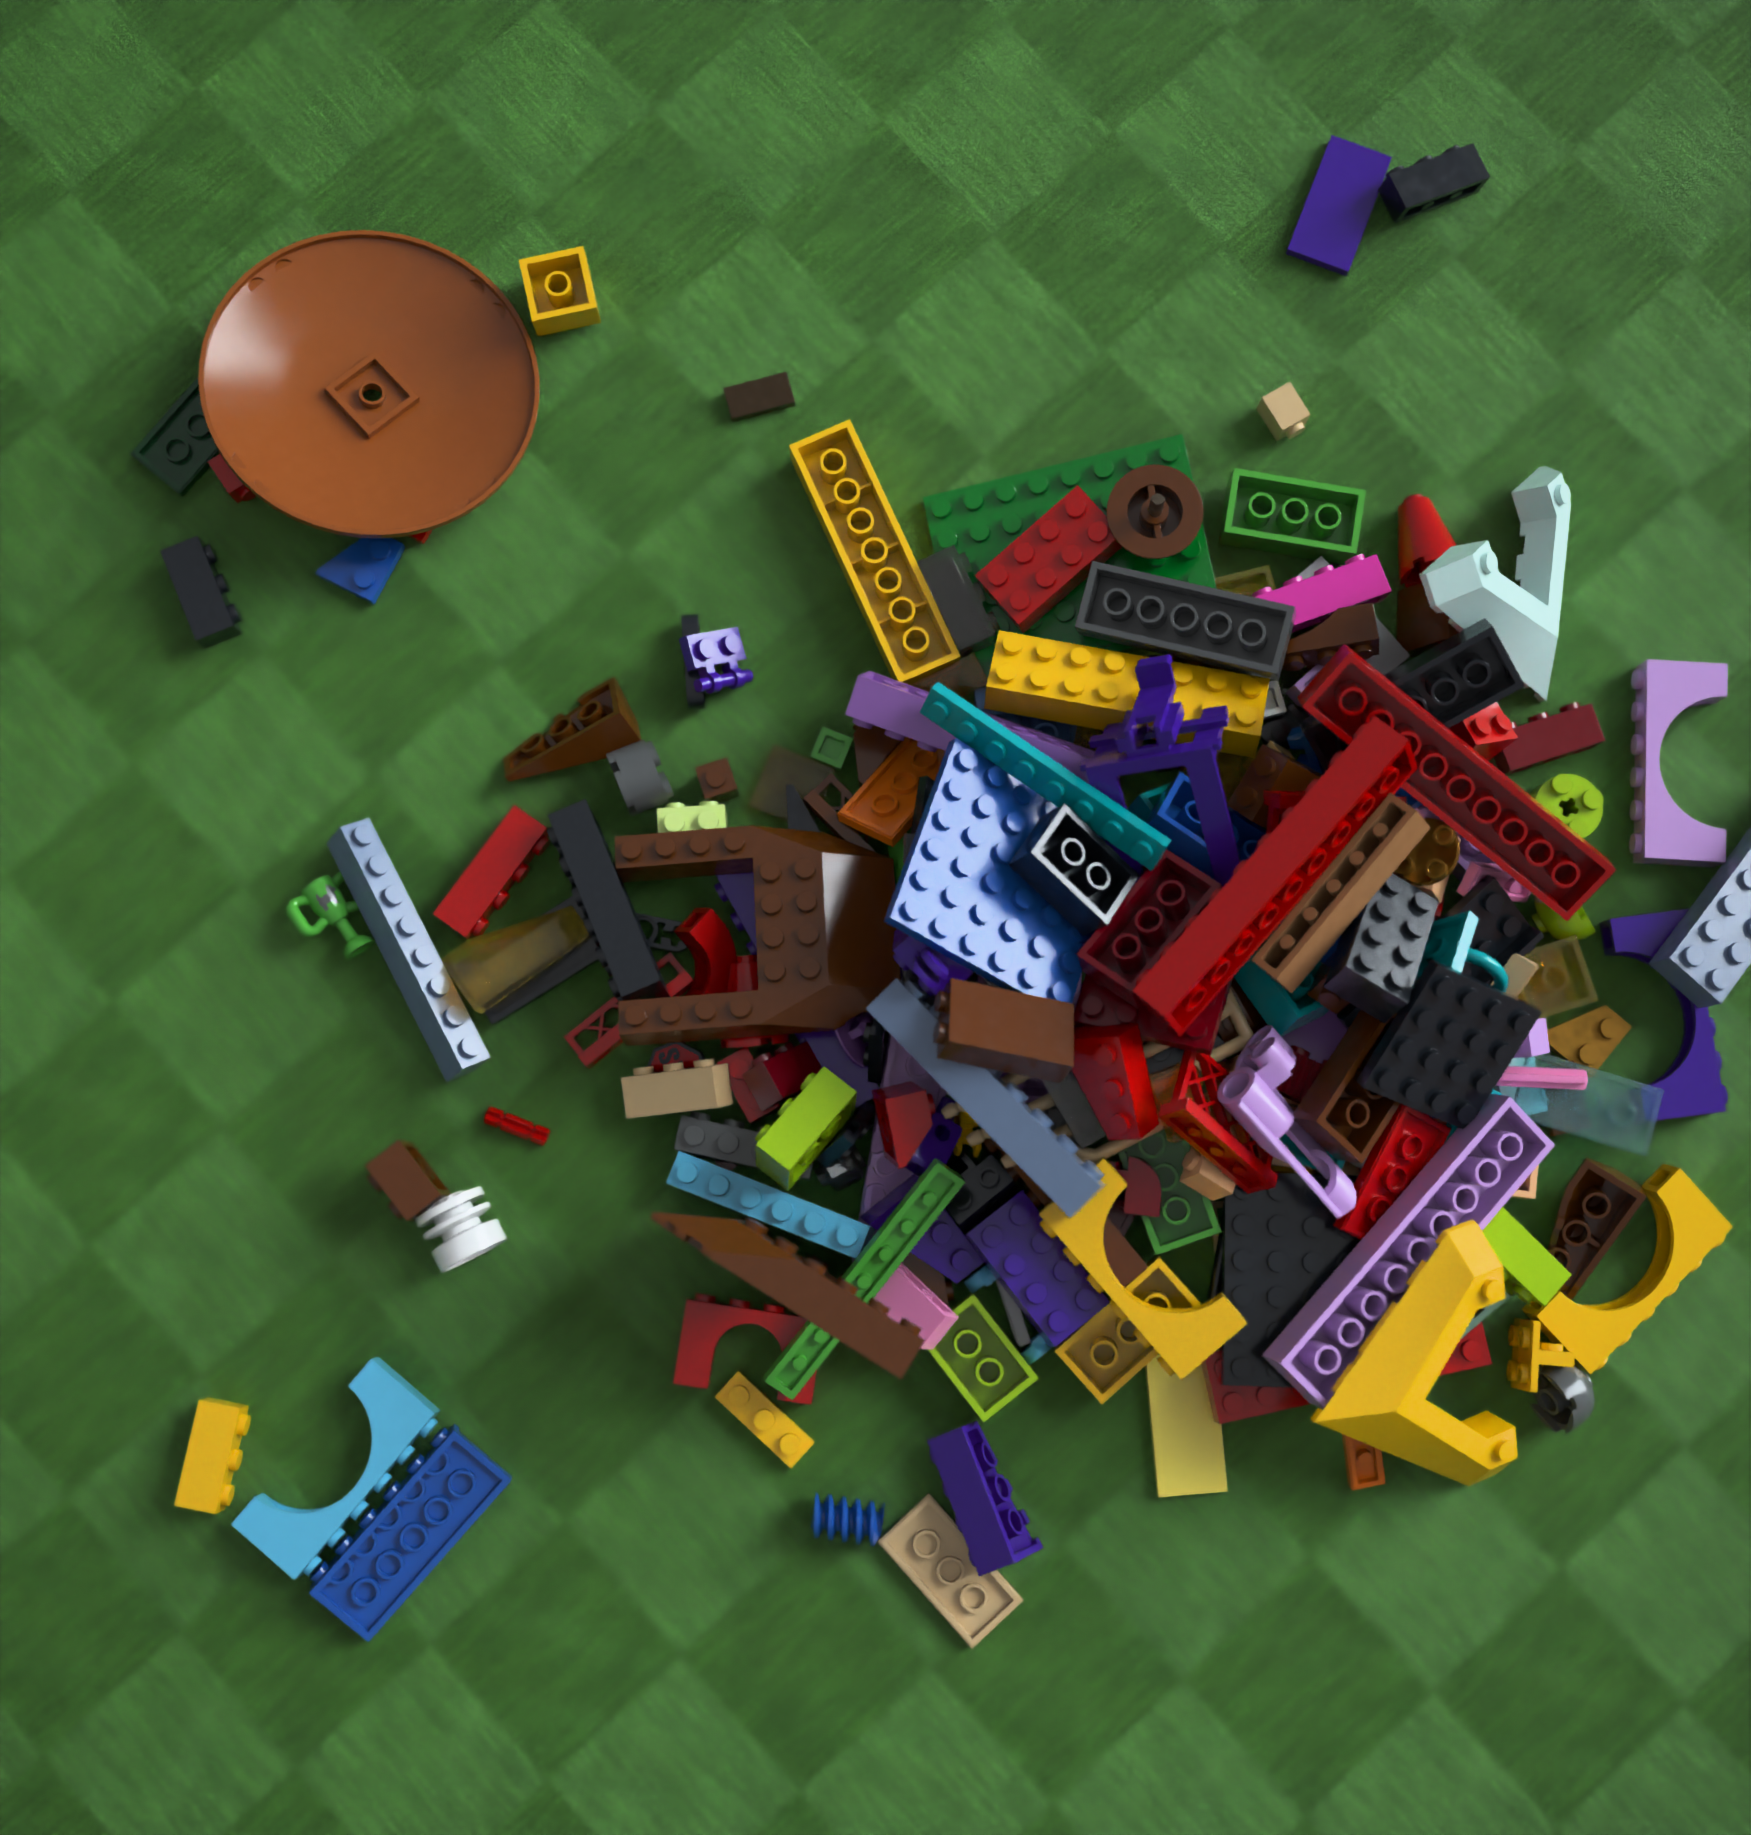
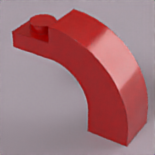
M695 908L674 931L690 950L695 963L694 983L685 996L727 993L730 964L737 963L733 939L726 925L712 908Z

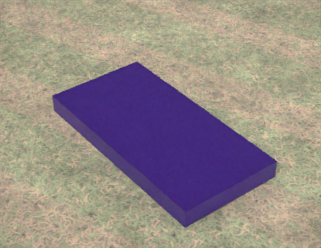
M1331 135L1286 254L1347 276L1378 196V189L1383 183L1392 157Z

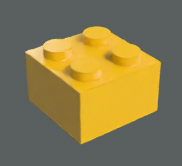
M583 246L519 259L531 320L537 336L601 323L590 269Z

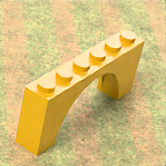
M1103 1157L1095 1165L1105 1174L1101 1180L1106 1186L1077 1215L1071 1218L1054 1201L1050 1202L1040 1211L1039 1215L1043 1220L1039 1224L1052 1239L1056 1236L1061 1239L1066 1245L1062 1251L1075 1266L1081 1263L1090 1273L1086 1279L1099 1294L1105 1291L1111 1297L1113 1302L1110 1304V1307L1122 1321L1129 1318L1137 1329L1133 1333L1146 1349L1152 1345L1160 1354L1157 1361L1167 1374L1172 1376L1176 1373L1182 1380L1247 1325L1246 1319L1222 1292L1207 1302L1196 1306L1179 1309L1164 1308L1139 1299L1119 1282L1110 1268L1105 1254L1103 1232L1106 1217L1113 1202L1128 1184L1110 1162Z
M1662 1164L1642 1185L1655 1215L1657 1241L1654 1256L1648 1270L1630 1291L1615 1300L1593 1305L1575 1303L1561 1291H1558L1546 1306L1531 1301L1522 1308V1311L1531 1320L1541 1322L1540 1330L1552 1343L1563 1344V1351L1575 1353L1574 1366L1590 1375L1606 1364L1608 1356L1618 1346L1625 1344L1630 1339L1631 1332L1641 1322L1648 1320L1654 1314L1658 1304L1678 1289L1679 1283L1688 1273L1699 1268L1702 1264V1259L1712 1248L1722 1244L1726 1234L1733 1228L1729 1221L1679 1167Z

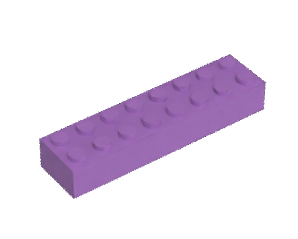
M872 671L858 675L845 715L853 717L852 723L867 729H872V726L886 729L885 735L904 741L905 737H909L918 741V747L931 752H936L937 749L946 751L948 743L956 738L920 713L929 694L928 691ZM984 712L1089 784L1086 771L1081 772L1079 765L1082 759L1093 758L1095 751Z

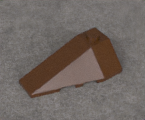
M615 677L585 692L577 699L580 705L566 716L559 713L554 717V723L543 735L541 733H534L504 757L505 778L510 782L607 758V753L641 740L638 721Z
M1589 1158L1583 1160L1565 1186L1547 1251L1572 1274L1559 1289L1570 1300L1580 1290L1647 1197L1641 1184L1612 1166Z

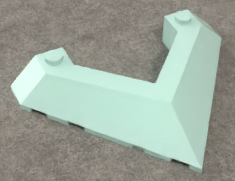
M1542 466L1536 469L1511 492L1521 523L1519 536L1525 537L1523 554L1517 555L1515 581H1521L1520 587L1498 572L1497 557L1492 552L1488 540L1451 546L1420 574V578L1430 607L1436 613L1444 612L1449 617V624L1458 632L1485 618L1493 626L1525 685L1523 688H1532L1535 692L1534 697L1540 702H1546L1559 631L1571 493L1568 485L1564 482L1561 472L1547 466Z

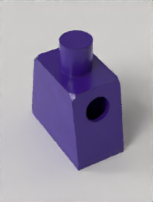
M943 1096L935 1109V1114H931L932 1127L907 1166L904 1167L918 1177H921L935 1158L946 1165L962 1133L963 1128L953 1122L955 1117L945 1119L941 1112V1109L952 1102L955 1103V1101Z

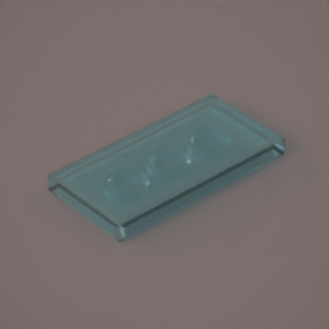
M1548 1054L1525 1057L1523 1064L1525 1067L1584 1069L1587 1071L1588 1077L1587 1087L1584 1090L1517 1087L1514 1101L1535 1124L1639 1156H1647L1664 1089Z

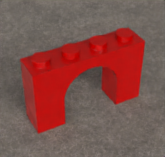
M696 1293L695 1299H686L673 1384L708 1389L710 1387L717 1344L722 1335L734 1326L755 1324L767 1329L775 1336L783 1352L807 1320L798 1314L784 1313V1306L764 1303L763 1310L749 1308L750 1301L730 1298L729 1304L716 1303V1296ZM817 1370L793 1400L779 1391L777 1400L812 1405Z

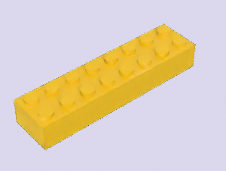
M848 419L789 445L790 459L892 679L915 686L956 668L960 664L961 656L851 420Z
M999 630L986 684L984 709L1104 730L1108 724L1122 722L1126 711L1133 709L1140 691L1135 668L1138 660L1150 657ZM1172 661L1171 667L1176 683L1173 703L1182 702L1184 710L1182 721L1201 718L1202 711L1205 708L1226 705L1229 723L1223 729L1221 736L1222 747L1218 751L1255 758L1261 737L1270 679ZM1154 722L1148 723V727L1153 726ZM1196 732L1178 734L1175 744L1193 742Z

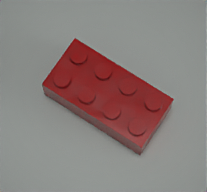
M1077 485L981 569L975 577L980 586L1019 630L1024 633L1088 577L1092 561L1104 563L1122 546L1113 537L1108 526L1107 516Z

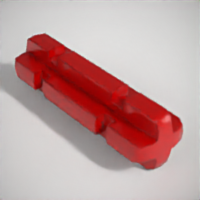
M489 1107L486 1111L483 1122L495 1128L499 1126L502 1131L525 1140L529 1138L531 1139L530 1142L540 1146H545L549 1139L550 1130L538 1124L534 1126L533 1122L510 1113L503 1114V1110L495 1107Z

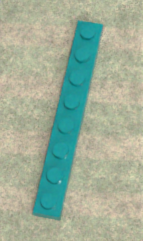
M937 682L930 689L920 711L923 716L980 752L986 759L999 766L1055 806L1059 807L1065 803L1096 834L1152 871L1171 843V839L941 683Z

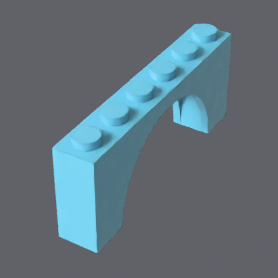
M379 1356L371 1358L348 1385L358 1396L367 1412L372 1434L369 1460L363 1475L355 1487L338 1502L314 1509L286 1506L273 1500L265 1493L254 1496L231 1523L236 1530L293 1580L303 1574L309 1577L323 1561L319 1555L327 1545L332 1549L346 1533L342 1528L348 1520L352 1518L356 1521L369 1506L365 1501L374 1490L377 1493L382 1491L392 1479L389 1472L395 1464L399 1463L402 1466L416 1450L411 1446L420 1435L426 1438L438 1424L435 1417L441 1410Z

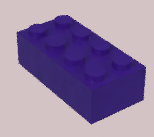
M1021 1190L968 1231L965 1237L1049 1347H1056L1110 1302L1102 1292L1099 1294L1086 1279L1088 1274L1080 1264L1075 1266L1062 1251L1066 1245L1058 1236L1052 1239L1039 1224L1043 1220L1039 1215L1040 1212L1023 1190Z

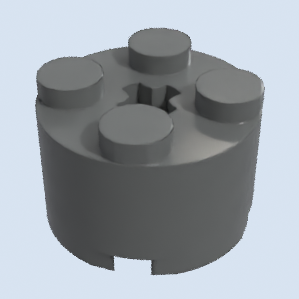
M642 739L606 754L631 817L669 802L668 798L674 796L664 771L657 772L656 767L662 764L651 740L645 742Z

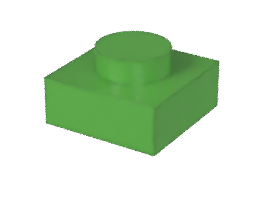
M822 726L810 759L842 771L854 738Z

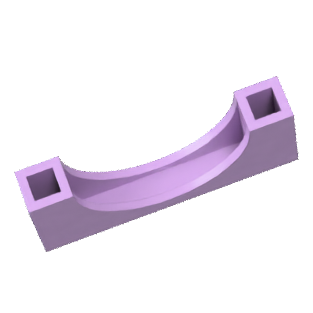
M1647 659L1638 665L1632 673L1631 685L1633 689H1636V702L1633 703L1631 708V719L1635 722V734L1632 736L1630 749L1631 753L1635 754V767L1632 768L1630 774V785L1634 787V800L1631 802L1629 814L1630 819L1634 820V833L1630 836L1629 850L1630 853H1633V863L1713 868L1726 863V829L1703 824L1690 817L1678 807L1664 785L1659 757L1664 734L1673 719L1680 712L1697 705L1716 704L1727 697L1728 664Z

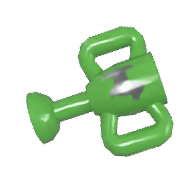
M338 872L333 878L330 875H325L308 884L302 890L301 896L289 901L286 906V913L297 931L304 937H314L328 925L336 926L347 942L344 947V956L346 960H351L366 952L374 945L375 941L370 936L358 935L348 921V913L359 910L355 901H345L343 894L339 890V885L345 880L341 872ZM309 905L319 917L317 922L311 926L298 907Z

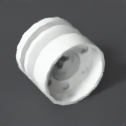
M482 1186L450 1194L435 1202L426 1212L415 1219L419 1228L432 1223L436 1225L425 1232L423 1238L424 1240H430L441 1236L443 1243L431 1252L441 1273L473 1260L507 1240L498 1219L481 1222L479 1218L492 1207L490 1202H485L475 1207L472 1204L485 1195Z

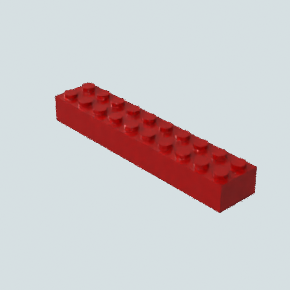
M1345 643L1297 697L1301 706L1348 745L1352 743L1357 729L1363 724H1368L1375 716L1410 741L1418 768L1401 788L1566 921L1616 871V868L1602 853Z
M1376 716L1368 724H1363L1357 729L1352 743L1344 752L1339 751L1334 755L1329 763V769L1320 779H1314L1307 786L1304 793L1305 796L1296 806H1290L1283 813L1280 820L1281 823L1272 833H1266L1259 840L1256 851L1248 860H1243L1236 866L1229 882L1212 893L1206 908L1199 915L1196 914L1188 920L1183 934L1175 942H1170L1165 946L1160 954V960L1152 969L1145 970L1138 977L1136 987L1132 991L1150 1013L1179 1037L1294 909L1390 793L1394 795L1418 768L1410 741Z

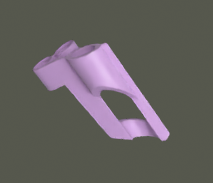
M1267 1025L1258 1030L1243 1048L1236 1061L1235 1070L1219 1086L1217 1092L1218 1100L1262 1149L1273 1157L1289 1164L1337 1219L1341 1218L1355 1207L1356 1190L1352 1181L1329 1157L1323 1147L1294 1121L1293 1109L1276 1089L1277 1086L1292 1075L1290 1071L1295 1066L1296 1056L1293 1054L1292 1048L1274 1027ZM1286 1133L1325 1179L1330 1178L1328 1185L1324 1189L1280 1141L1279 1138Z

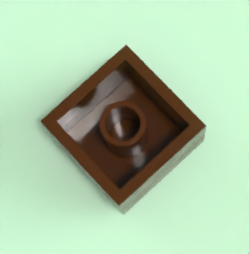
M398 1139L365 1165L370 1172L366 1176L368 1181L378 1192L383 1190L391 1200L388 1203V1207L399 1220L405 1218L406 1221H415L418 1216L426 1212L435 1202L452 1194L411 1141Z

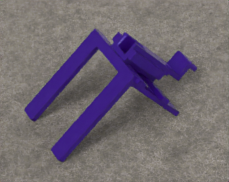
M1168 654L1140 659L1135 668L1140 691L1133 709L1126 711L1122 722L1108 724L1101 735L1090 737V748L1097 747L1093 758L1081 760L1080 770L1081 772L1086 771L1091 786L1127 810L1118 776L1185 766L1215 881L1224 887L1232 878V873L1236 866L1241 862L1215 758L1217 751L1221 750L1222 747L1221 736L1223 729L1229 723L1227 706L1205 708L1202 711L1201 718L1182 721L1184 717L1182 702L1173 703L1176 683L1171 667L1172 656ZM1154 722L1153 726L1148 727V723ZM1196 732L1193 742L1175 744L1178 734ZM1156 738L1157 744L1142 746L1144 740ZM1105 840L1140 875L1137 879L1138 881L1144 874L1142 864Z

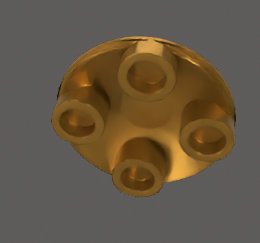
M1423 818L1431 828L1396 868L1395 872L1408 883L1417 886L1433 885L1444 880L1456 867L1460 856L1459 839L1455 831L1441 820Z

